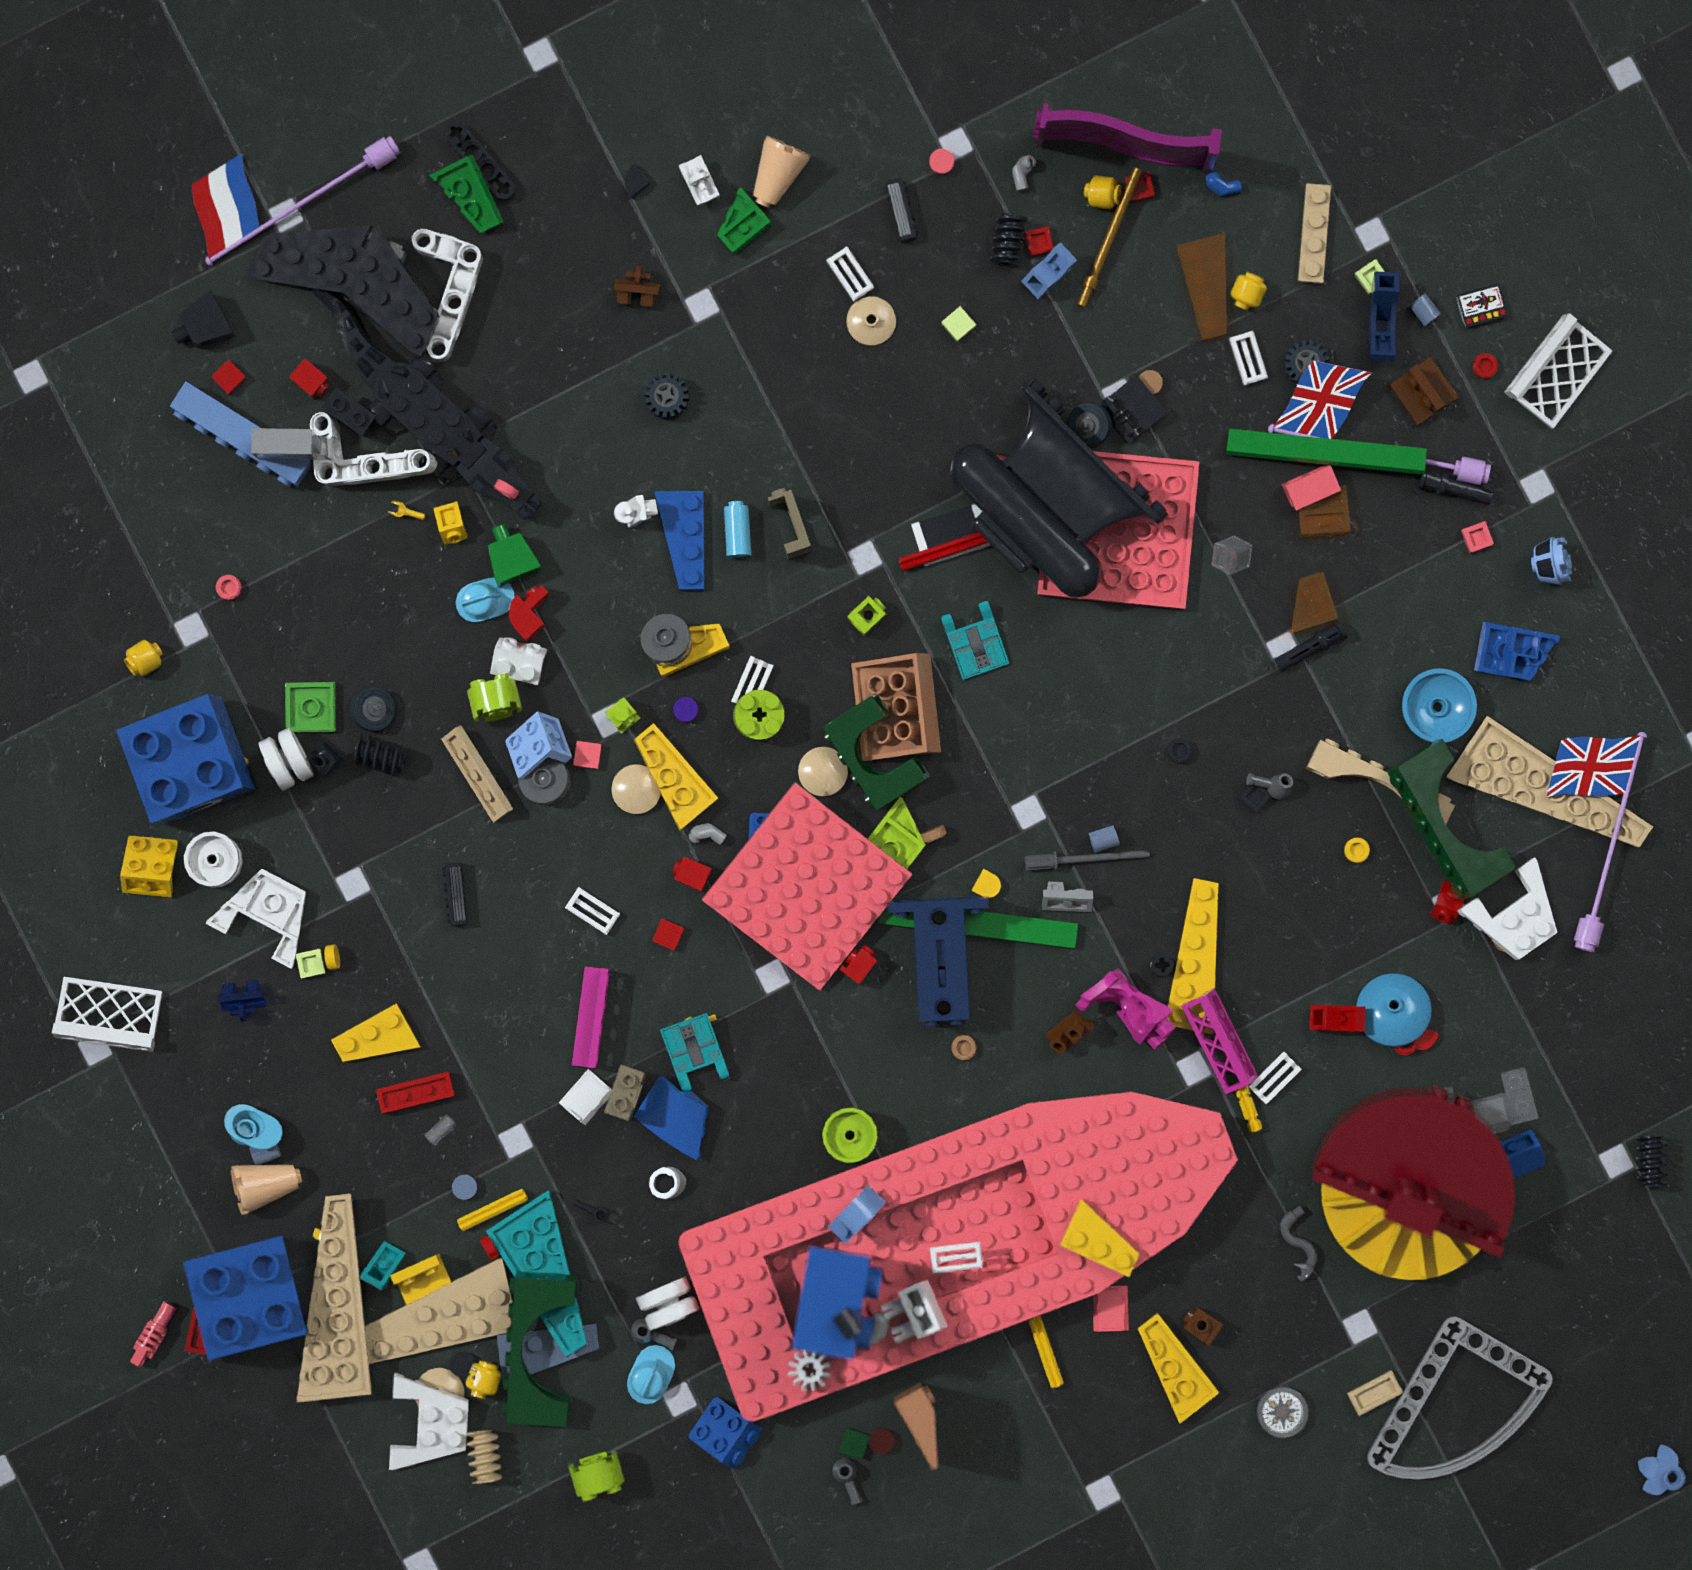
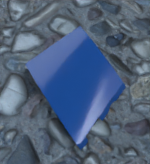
M1483 622L1474 671L1531 681L1537 673L1538 667L1548 657L1547 654L1553 645L1560 640V636Z
M659 1077L634 1117L677 1150L695 1160H700L702 1153H700L701 1138L705 1135V1120L707 1119L709 1106L692 1091L680 1092L665 1077Z

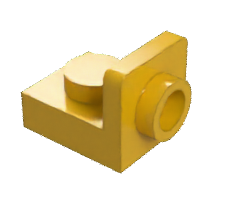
M458 502L434 508L439 533L445 545L455 544L468 538Z

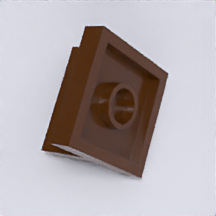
M1431 357L1419 365L1416 364L1405 375L1389 385L1417 426L1458 399V395Z

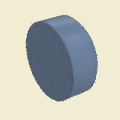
M460 1175L452 1184L454 1195L462 1200L472 1198L478 1188L476 1180L470 1175Z

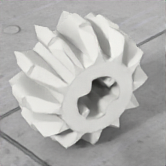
M803 1351L805 1357L802 1358L796 1352L794 1356L799 1363L789 1362V1366L797 1368V1370L790 1371L788 1373L789 1376L797 1374L799 1376L793 1381V1384L797 1385L801 1380L804 1381L801 1388L804 1391L807 1388V1383H811L812 1391L816 1390L815 1381L824 1386L825 1382L820 1376L829 1378L830 1373L822 1371V1369L831 1367L830 1363L821 1364L826 1355L822 1354L817 1359V1353L812 1352V1356H809L807 1351ZM808 1362L813 1363V1368L817 1370L816 1374L811 1373V1376L805 1375L806 1371L802 1369L803 1365L806 1364L808 1366Z

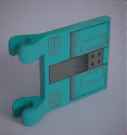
M988 601L981 602L978 605L983 620L960 629H955L950 614L941 617L962 680L1009 664Z
M707 1013L660 1029L682 1092L691 1090L687 1073L715 1063L721 1079L729 1076Z

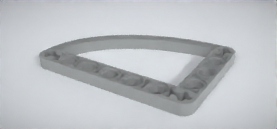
M1455 1316L1448 1317L1439 1328L1368 1451L1367 1461L1374 1469L1387 1475L1406 1479L1434 1478L1463 1469L1491 1453L1514 1434L1541 1402L1552 1384V1375L1544 1367L1466 1321ZM1457 1321V1327L1460 1328L1459 1333L1453 1332L1450 1337L1455 1340L1454 1343L1451 1344L1448 1340L1440 1338L1442 1333L1445 1336L1449 1334L1450 1328L1447 1327L1448 1324H1454ZM1474 1333L1482 1337V1344L1477 1348H1473L1469 1344V1337ZM1444 1342L1448 1346V1353L1443 1357L1437 1356L1434 1352L1436 1344ZM1458 1344L1533 1387L1529 1396L1514 1415L1491 1437L1467 1453L1432 1466L1406 1467L1390 1463ZM1495 1346H1500L1504 1351L1503 1358L1498 1361L1493 1360L1490 1356V1351ZM1522 1359L1525 1362L1526 1368L1522 1373H1515L1513 1371L1512 1363L1514 1360ZM1432 1364L1435 1367L1436 1373L1432 1378H1425L1423 1376L1422 1368L1424 1365ZM1531 1365L1535 1366L1532 1370L1538 1375H1541L1542 1372L1545 1373L1544 1378L1547 1380L1545 1384L1540 1383L1537 1386V1380L1530 1375L1528 1380L1524 1378L1530 1372ZM1413 1386H1420L1422 1388L1423 1396L1421 1399L1413 1400L1410 1397L1409 1391ZM1402 1407L1408 1408L1411 1412L1409 1420L1405 1422L1397 1418V1411ZM1389 1429H1394L1398 1433V1439L1394 1443H1387L1384 1439V1434ZM1381 1441V1443L1386 1447L1392 1448L1390 1453L1385 1450L1382 1455L1385 1461L1383 1463L1378 1462L1376 1465L1372 1455L1374 1453L1379 1454L1382 1450V1447L1378 1446Z

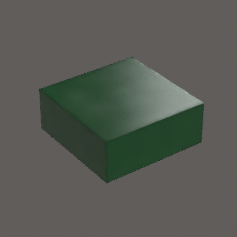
M846 1427L838 1452L862 1460L870 1435Z

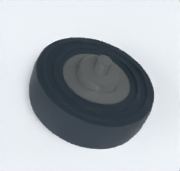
M1086 402L1076 406L1071 411L1067 420V426L1088 447H1094L1102 444L1109 437L1112 429V420L1109 412L1103 406L1094 402Z
M379 687L363 688L351 700V718L363 730H382L390 724L394 717V701L388 692Z

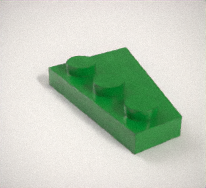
M473 154L430 175L435 182L438 181L445 189L444 193L450 199L453 198L461 207V212L480 233L504 222Z

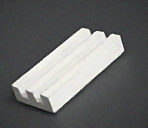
M845 247L826 260L853 302L874 289V286L848 247ZM843 255L847 256L866 284V287L862 288L843 260ZM838 260L858 290L857 293H854L834 261Z
M1251 331L1229 338L1243 385L1267 379L1268 376L1254 332ZM1246 338L1250 339L1260 375H1256L1245 341ZM1236 341L1241 343L1251 378L1247 377Z
M750 656L731 702L735 704L738 702L753 663L757 664V667L746 693L753 690L762 667L767 669L758 690H764L773 665Z
M579 887L565 907L606 935L620 916L618 912ZM581 894L612 914V918H607L578 899L579 895ZM577 903L606 922L607 926L604 928L572 907L573 904Z
M1283 1052L1248 1087L1267 1104L1302 1069ZM1284 1059L1287 1063L1258 1090L1256 1086ZM1291 1066L1294 1070L1265 1097L1263 1093Z
M980 1242L930 1248L933 1273L983 1267ZM976 1248V1253L936 1257V1252ZM977 1258V1263L937 1267V1262Z

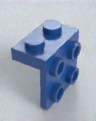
M715 1397L689 1433V1438L718 1461L736 1470L738 1465L744 1461L750 1447L759 1439L763 1428L753 1421L746 1420L742 1414L722 1399Z

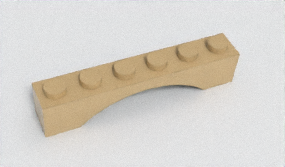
M1326 739L1325 742L1322 740L1318 742L1306 766V769L1326 779L1342 776L1371 779L1393 790L1401 798L1397 789L1390 783L1388 773L1383 771V765L1372 760L1370 763L1361 760L1362 755L1348 749V752L1338 749L1339 744L1330 739ZM1438 793L1440 812L1445 824H1447L1455 805L1450 803V798Z

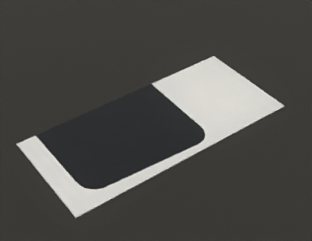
M974 504L911 524L919 551L977 533L978 531L973 527L972 523L982 511ZM987 543V544H984V545H981V546H978V547H975V548H972V549H969V550H966V551H963V552H960V553H957V554H954V555H951V556H948V557H945V558H942V559H939V560H936V561H933V562L924 564V566L931 565V564H934V563H937V562H940V561H943V560H946V559H950V558H953V557H956V556H959V555H962V554H965V553H969V552H972V551H975V550H978V549H981V548H985V547H988V546H991V545H990L989 543Z

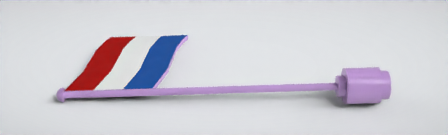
M389 136L386 139L383 137L365 148L366 154L363 156L365 161L260 227L256 203L244 172L242 153L192 184L194 205L206 237L209 255L205 260L206 264L209 266L213 265L212 262L366 165L370 169L375 166L379 170L397 158L396 155L401 152L392 137Z

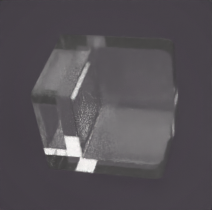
M1236 536L1214 543L1212 566L1229 575L1250 566L1252 544Z

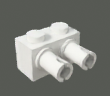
M928 1280L898 1292L900 1298L881 1305L882 1312L893 1309L884 1314L888 1320L904 1312L909 1317L910 1321L891 1329L892 1335L903 1332L901 1335L894 1337L897 1343L915 1335L920 1339L948 1327Z

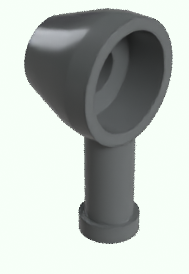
M1249 773L1246 784L1249 786L1254 785L1267 788L1269 794L1279 800L1287 798L1293 789V779L1286 773L1274 775L1271 779Z
M645 1318L638 1319L632 1325L631 1334L637 1342L648 1343L653 1340L669 1347L670 1350L674 1349L677 1338L664 1335L656 1331V1328L649 1330ZM641 1326L647 1328L648 1332L645 1336H641L638 1332Z
M849 1458L837 1460L832 1469L834 1478L838 1482L845 1484L851 1499V1505L862 1502L863 1499L862 1497L860 1498L854 1482L857 1475L855 1462ZM844 1466L850 1470L847 1476H843L840 1473V1469Z

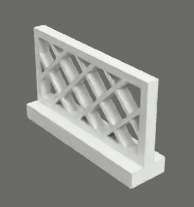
M1565 314L1559 319L1504 393L1510 398H1514L1553 429L1611 354L1612 350L1580 325L1574 316ZM1574 329L1582 334L1583 344L1571 346L1570 334ZM1566 341V346L1561 347L1562 344ZM1588 346H1597L1603 351L1598 360L1589 361ZM1583 347L1585 362L1573 363L1571 348ZM1566 349L1568 364L1556 365V352ZM1551 360V366H1546ZM1585 364L1586 376L1583 380H1575L1573 366ZM1569 367L1570 381L1558 382L1556 368ZM1552 368L1553 383L1541 385L1540 373L1543 369ZM1570 384L1571 396L1568 399L1560 400L1558 385ZM1554 386L1555 401L1543 402L1541 387ZM1537 388L1538 403L1530 404L1523 398L1528 389ZM1556 403L1557 414L1550 420L1544 415L1543 405Z
M64 977L52 1034L55 1038L153 1052L163 992ZM68 985H79L84 993L71 1000L67 995ZM84 986H88V987H91V988H89L88 990H86V989L84 988ZM101 988L109 996L96 1004L89 994L95 989ZM108 990H115V992L111 994ZM121 992H128L133 1000L121 1008L114 997ZM132 993H136V994H140V995L135 998V996H134ZM146 995L156 996L154 1006L147 1011L138 1002ZM87 996L94 1007L81 1014L75 1004ZM66 998L70 1002L67 1005H65ZM109 1000H112L119 1010L106 1018L99 1008ZM136 1003L143 1014L131 1022L124 1011ZM73 1006L79 1017L72 1022L62 1021L63 1012ZM97 1010L104 1020L96 1026L89 1025L85 1017ZM153 1012L151 1020V1018L148 1015ZM122 1013L129 1024L120 1030L114 1029L109 1021ZM146 1017L151 1023L149 1034L138 1032L134 1025ZM83 1020L85 1024H78V1022ZM105 1024H108V1026H109L110 1028H106V1027H102V1026H104ZM132 1027L135 1032L126 1030Z

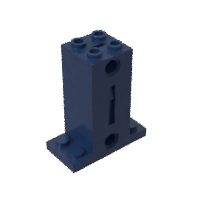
M989 896L895 900L888 902V913H894V917H909L910 912H914L919 1022H925V1026H938L940 1021L950 1020V1025L965 1024V1020L970 1019L965 909H969L970 914L984 913V908H989ZM935 911H943L947 917L946 921L943 923L935 922L933 919ZM940 1001H947L950 1003L951 1009L948 1012H941L937 1004Z

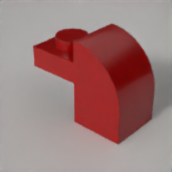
M543 585L539 588L534 586L525 595L527 598L525 601L516 595L510 604V621L515 630L527 643L545 627V624L533 612L550 595Z
M1310 1005L1309 1030L1365 1032L1366 1017L1364 1006Z

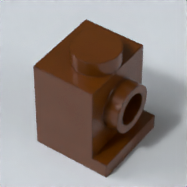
M1198 1307L1194 1311L1190 1309L1182 1320L1186 1323L1183 1328L1207 1345L1211 1344L1223 1324ZM1201 1320L1206 1323V1327L1203 1330L1197 1328V1323Z

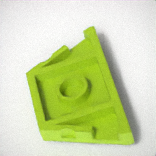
M899 797L868 838L906 869L909 868L925 847V842L901 797Z

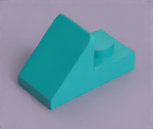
M384 1241L360 1275V1279L380 1290L387 1288L391 1280L390 1275L394 1274L406 1253Z

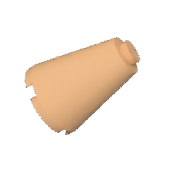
M767 136L763 144L753 193L757 197L756 202L768 208L770 204L776 205L809 162L810 155L793 146L784 144L780 140Z
M293 1165L231 1166L235 1196L237 1195L238 1200H241L238 1203V1207L242 1215L257 1210L297 1190L298 1184L302 1183L299 1168L294 1169Z

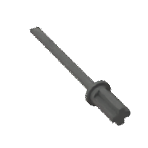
M1053 851L1052 854L1025 856L1024 861L1025 870L1054 868V871H1057V864L1149 857L1150 853L1148 851H1129L1057 857L1056 851Z

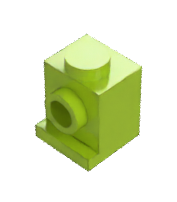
M868 596L847 616V619L865 636L886 616V613L883 611L886 607L879 599L875 598L872 600ZM871 611L873 613L872 619H865L864 613Z
M624 697L604 712L621 734L641 719Z

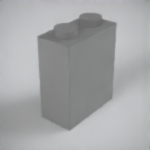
M252 428L251 453L257 459L317 460V453H321V439L312 429Z

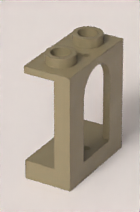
M781 488L771 492L772 496L768 497L769 506L772 507L785 502L798 540L784 544L787 558L791 559L811 552V545L792 490L786 491L785 488Z
M620 1065L605 1113L631 1121L647 1073Z

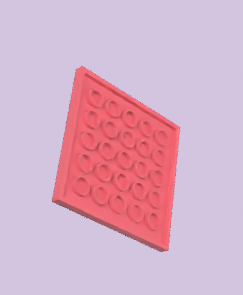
M1093 451L1132 489L1138 483H1141L1151 497L1146 503L1151 506L1156 500L1159 501L1167 510L1168 516L1163 520L1164 526L1161 529H1157L1143 521H1127L1109 527L1085 544L1098 557L1103 569L1100 584L1087 596L1079 598L1067 596L1041 570L1039 571L1037 595L1185 610L1199 462Z
M794 782L705 894L702 901L820 991L888 906V902L892 901L911 877L912 873Z

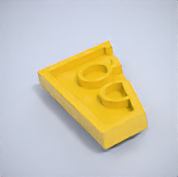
M720 624L690 627V646L680 659L671 663L655 661L662 678L729 649L730 646Z

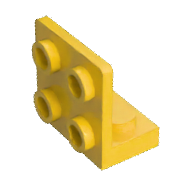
M129 836L120 874L122 893L172 898V871L178 841Z
M440 1254L390 1275L394 1285L398 1284L406 1305L451 1283Z

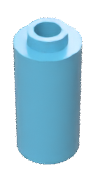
M743 501L728 502L729 506L724 507L727 557L751 556L749 506L743 505Z

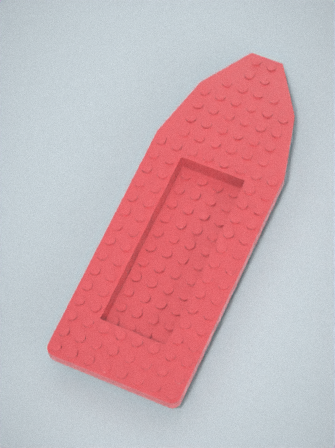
M1134 1092L1028 1103L687 1230L680 1236L679 1246L740 1413L746 1420L757 1421L1100 1293L1124 1275L1060 1245L1080 1199L1139 1253L1133 1267L1134 1269L1186 1233L1235 1165L1237 1157L1222 1117L1218 1112ZM869 1185L886 1203L845 1244L828 1225ZM980 1242L983 1267L933 1273L930 1248ZM810 1245L869 1254V1266L882 1268L878 1299L863 1298L860 1316L872 1318L876 1312H882V1304L900 1298L898 1292L928 1280L948 1327L920 1339L915 1335L897 1343L894 1337L901 1335L903 1332L892 1335L891 1329L910 1321L907 1313L904 1312L888 1320L887 1335L884 1339L869 1347V1350L855 1348L853 1359L826 1355L821 1364L830 1363L831 1367L822 1369V1371L830 1373V1377L820 1376L824 1380L825 1385L821 1386L818 1381H815V1391H812L811 1383H807L805 1391L802 1390L804 1382L802 1380L797 1385H794L793 1381L799 1377L798 1374L794 1376H789L788 1374L792 1370H797V1368L789 1366L790 1361L799 1363L794 1354L797 1352L802 1358L805 1357L803 1351L792 1349ZM976 1248L936 1252V1257L976 1253ZM977 1258L937 1262V1267L977 1263ZM891 1308V1309H889V1310H887V1311H884V1312H882V1313L885 1314V1313H887V1312L892 1311L893 1309ZM817 1353L816 1358L818 1359L822 1354ZM808 1362V1366L806 1364L803 1365L802 1369L806 1371L805 1375L811 1376V1373L816 1374L817 1370L813 1368V1363Z

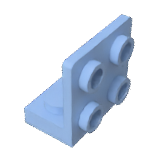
M538 711L505 740L517 777L521 779L525 778L547 757L564 763L572 758L559 719Z

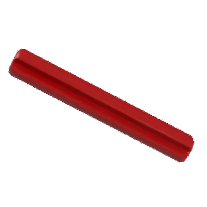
M977 532L899 559L901 569L906 571L987 544L988 542Z

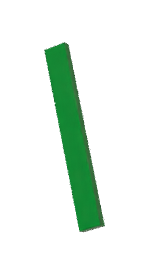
M1229 429L1226 455L1424 474L1427 448Z
M887 906L878 917V924L914 928V912H910L909 917H894V913H888ZM965 909L966 935L1075 949L1077 923L990 912L970 914L969 910ZM938 910L933 913L935 922L943 923L946 921L947 917L943 911Z

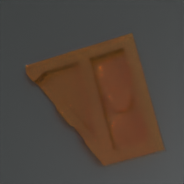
M1346 485L1340 486L1341 491L1299 510L1300 537L1350 533Z

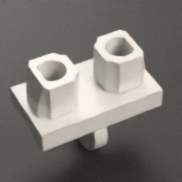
M701 155L679 165L697 207L720 196Z
M643 495L635 496L627 502H621L614 509L615 519L623 524L628 523V528L636 527L645 520L650 519L651 516L658 514L656 500L644 501Z

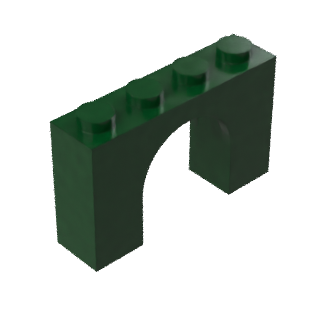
M874 693L823 726V729L825 730L824 736L831 745L834 744L838 750L837 756L841 763L847 765L851 770V778L857 786H861L866 793L864 797L867 803L878 810L927 779L930 774L917 755L899 767L885 772L870 768L862 760L859 752V740L866 728L889 714L878 694Z

